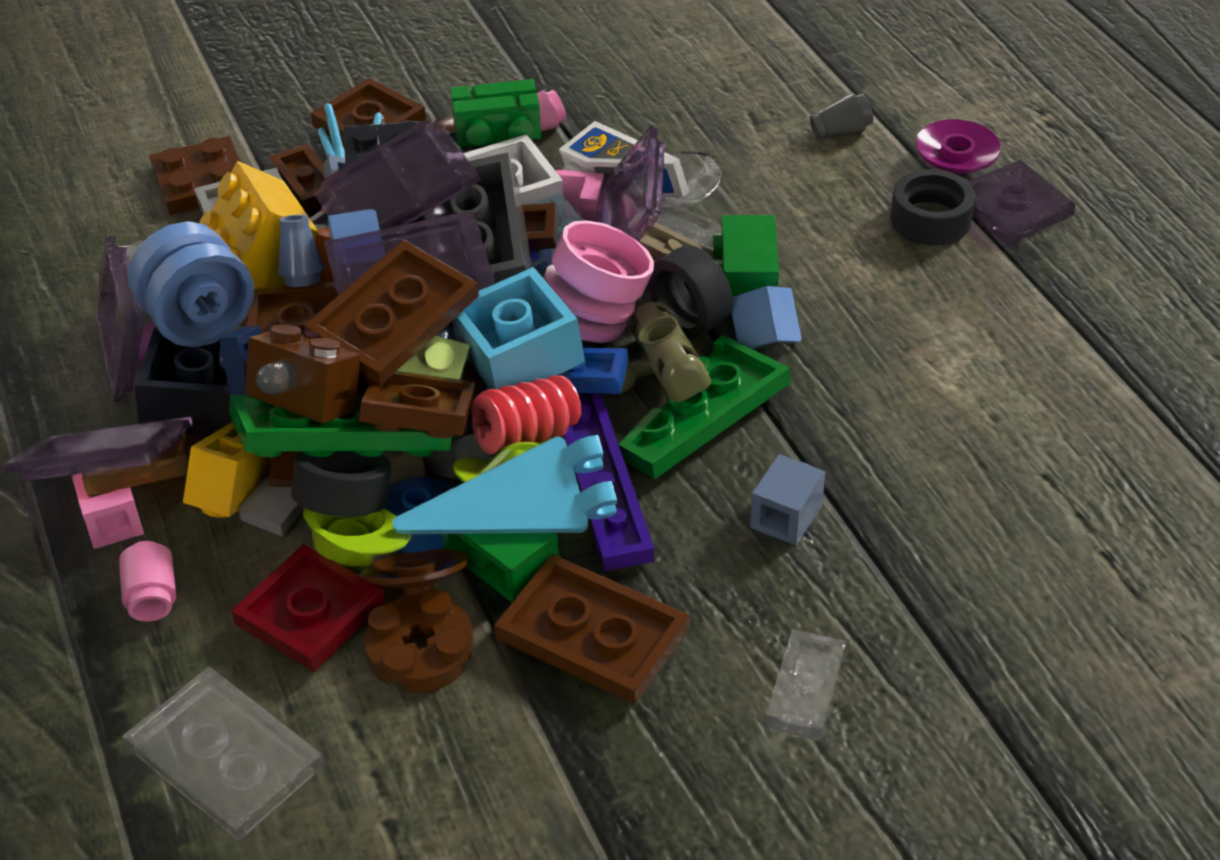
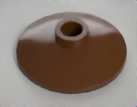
M450 549L403 553L371 563V566H366L362 570L363 579L367 582L383 587L402 588L404 597L419 595L429 590H434V583L440 582L463 569L468 564V557L465 552Z

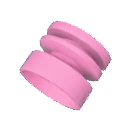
M587 220L575 221L564 227L553 252L552 264L546 268L543 279L578 319L581 339L605 343L616 341L624 334L628 325V319L635 310V300L642 296L653 273L654 261L649 251L625 232L604 223Z

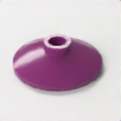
M948 119L931 123L919 132L916 140L917 152L926 163L940 170L954 173H971L990 167L997 161L1001 149L998 137L990 129L981 124L960 119Z

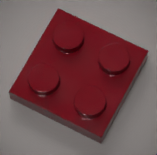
M302 544L231 610L235 625L312 672H315L368 620V616L374 608L385 603L382 588L365 581L363 577Z

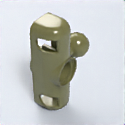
M649 301L638 306L631 316L630 326L645 357L628 363L621 394L629 391L636 379L654 373L669 399L675 403L682 402L708 388L711 384V378L670 310L664 304L657 301Z

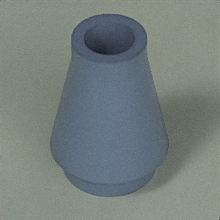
M295 214L280 218L281 233L278 274L283 276L284 285L304 287L320 282L321 271L325 267L311 232L308 216Z

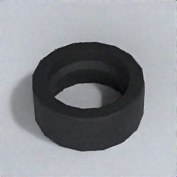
M935 169L917 170L904 175L895 184L890 220L894 229L904 238L927 245L950 244L962 239L969 232L976 195L972 186L958 175ZM932 202L950 207L951 210L933 212L922 210L913 205Z
M683 245L654 262L653 273L648 281L652 301L660 302L670 310L686 336L692 338L701 336L727 320L732 311L733 297L731 289L721 267L708 253L696 246ZM684 282L691 289L696 301L689 294L687 288L684 285Z
M298 451L294 455L291 497L298 505L312 512L329 516L355 517L379 512L388 504L391 461L383 454L376 457L359 455L354 451H334L332 455L327 457H314L305 454L303 451Z

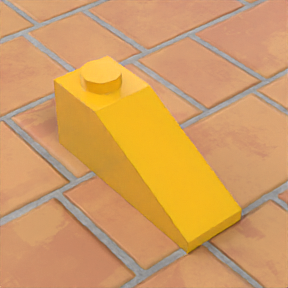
M233 422L229 423L191 447L183 503L201 508L202 513L211 517L229 518L238 511V508L262 480L269 476V457L254 455L252 452H245Z

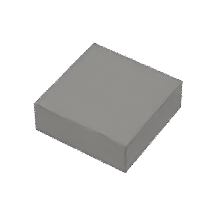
M266 476L238 508L241 521L283 537L301 516L304 507L298 505L291 497L292 487L269 486V476Z

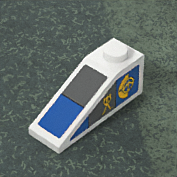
M594 121L559 149L565 165L563 170L604 173L605 195L684 197L689 193L678 158L599 122Z

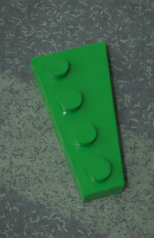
M721 334L713 343L714 351L708 358L700 357L711 378L709 387L682 402H672L667 395V402L661 408H652L618 444L624 462L649 477L656 479L791 383L790 368Z

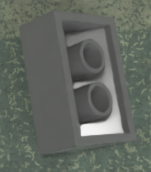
M508 153L419 172L428 250L431 256L478 282L479 291L532 268L519 183Z

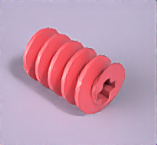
M553 375L546 379L539 378L531 382H520L514 386L506 385L499 389H487L475 397L471 407L474 437L479 447L488 454H496L505 446L517 442L534 443L535 441L541 443L550 438L562 437L566 434L569 426L572 427L578 423L582 415L581 402L577 390L571 381L559 375Z

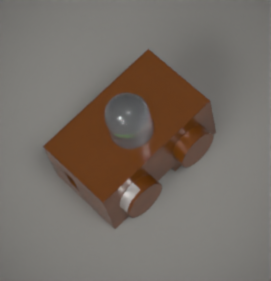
M274 325L271 327L270 332L249 337L245 395L320 423L356 412L361 354L340 348L341 343L334 339L311 338L301 334V329L296 326Z

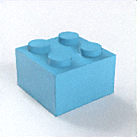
M534 267L480 290L479 297L452 320L456 341L470 344L467 360L489 389H499L506 385L514 386L520 382H531L539 378L546 379L585 363L578 319Z

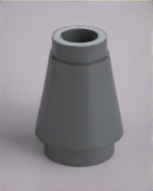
M850 93L817 112V114L810 116V125L817 139L864 132L866 126L873 124L874 121L871 105L863 93L858 95Z

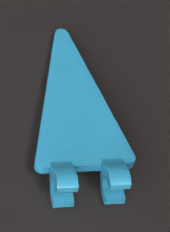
M598 435L584 437L569 446L566 445L562 437H554L395 517L392 522L394 531L397 534L584 532L588 527V519H604L617 514L615 506L617 498L612 481L595 484L580 493L574 473H591L603 469L601 458L603 457V450Z

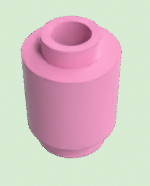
M140 541L126 548L119 557L123 606L128 609V613L132 618L139 621L150 622L166 617L171 612L172 604L176 600L172 552L166 546L153 541Z

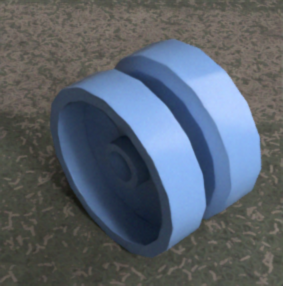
M186 221L167 225L154 232L137 248L128 267V287L135 300L144 312L150 316L160 333L176 345L199 347L217 342L219 338L232 333L246 318L254 300V281L248 268L238 256L231 252L229 246L219 234L205 224Z

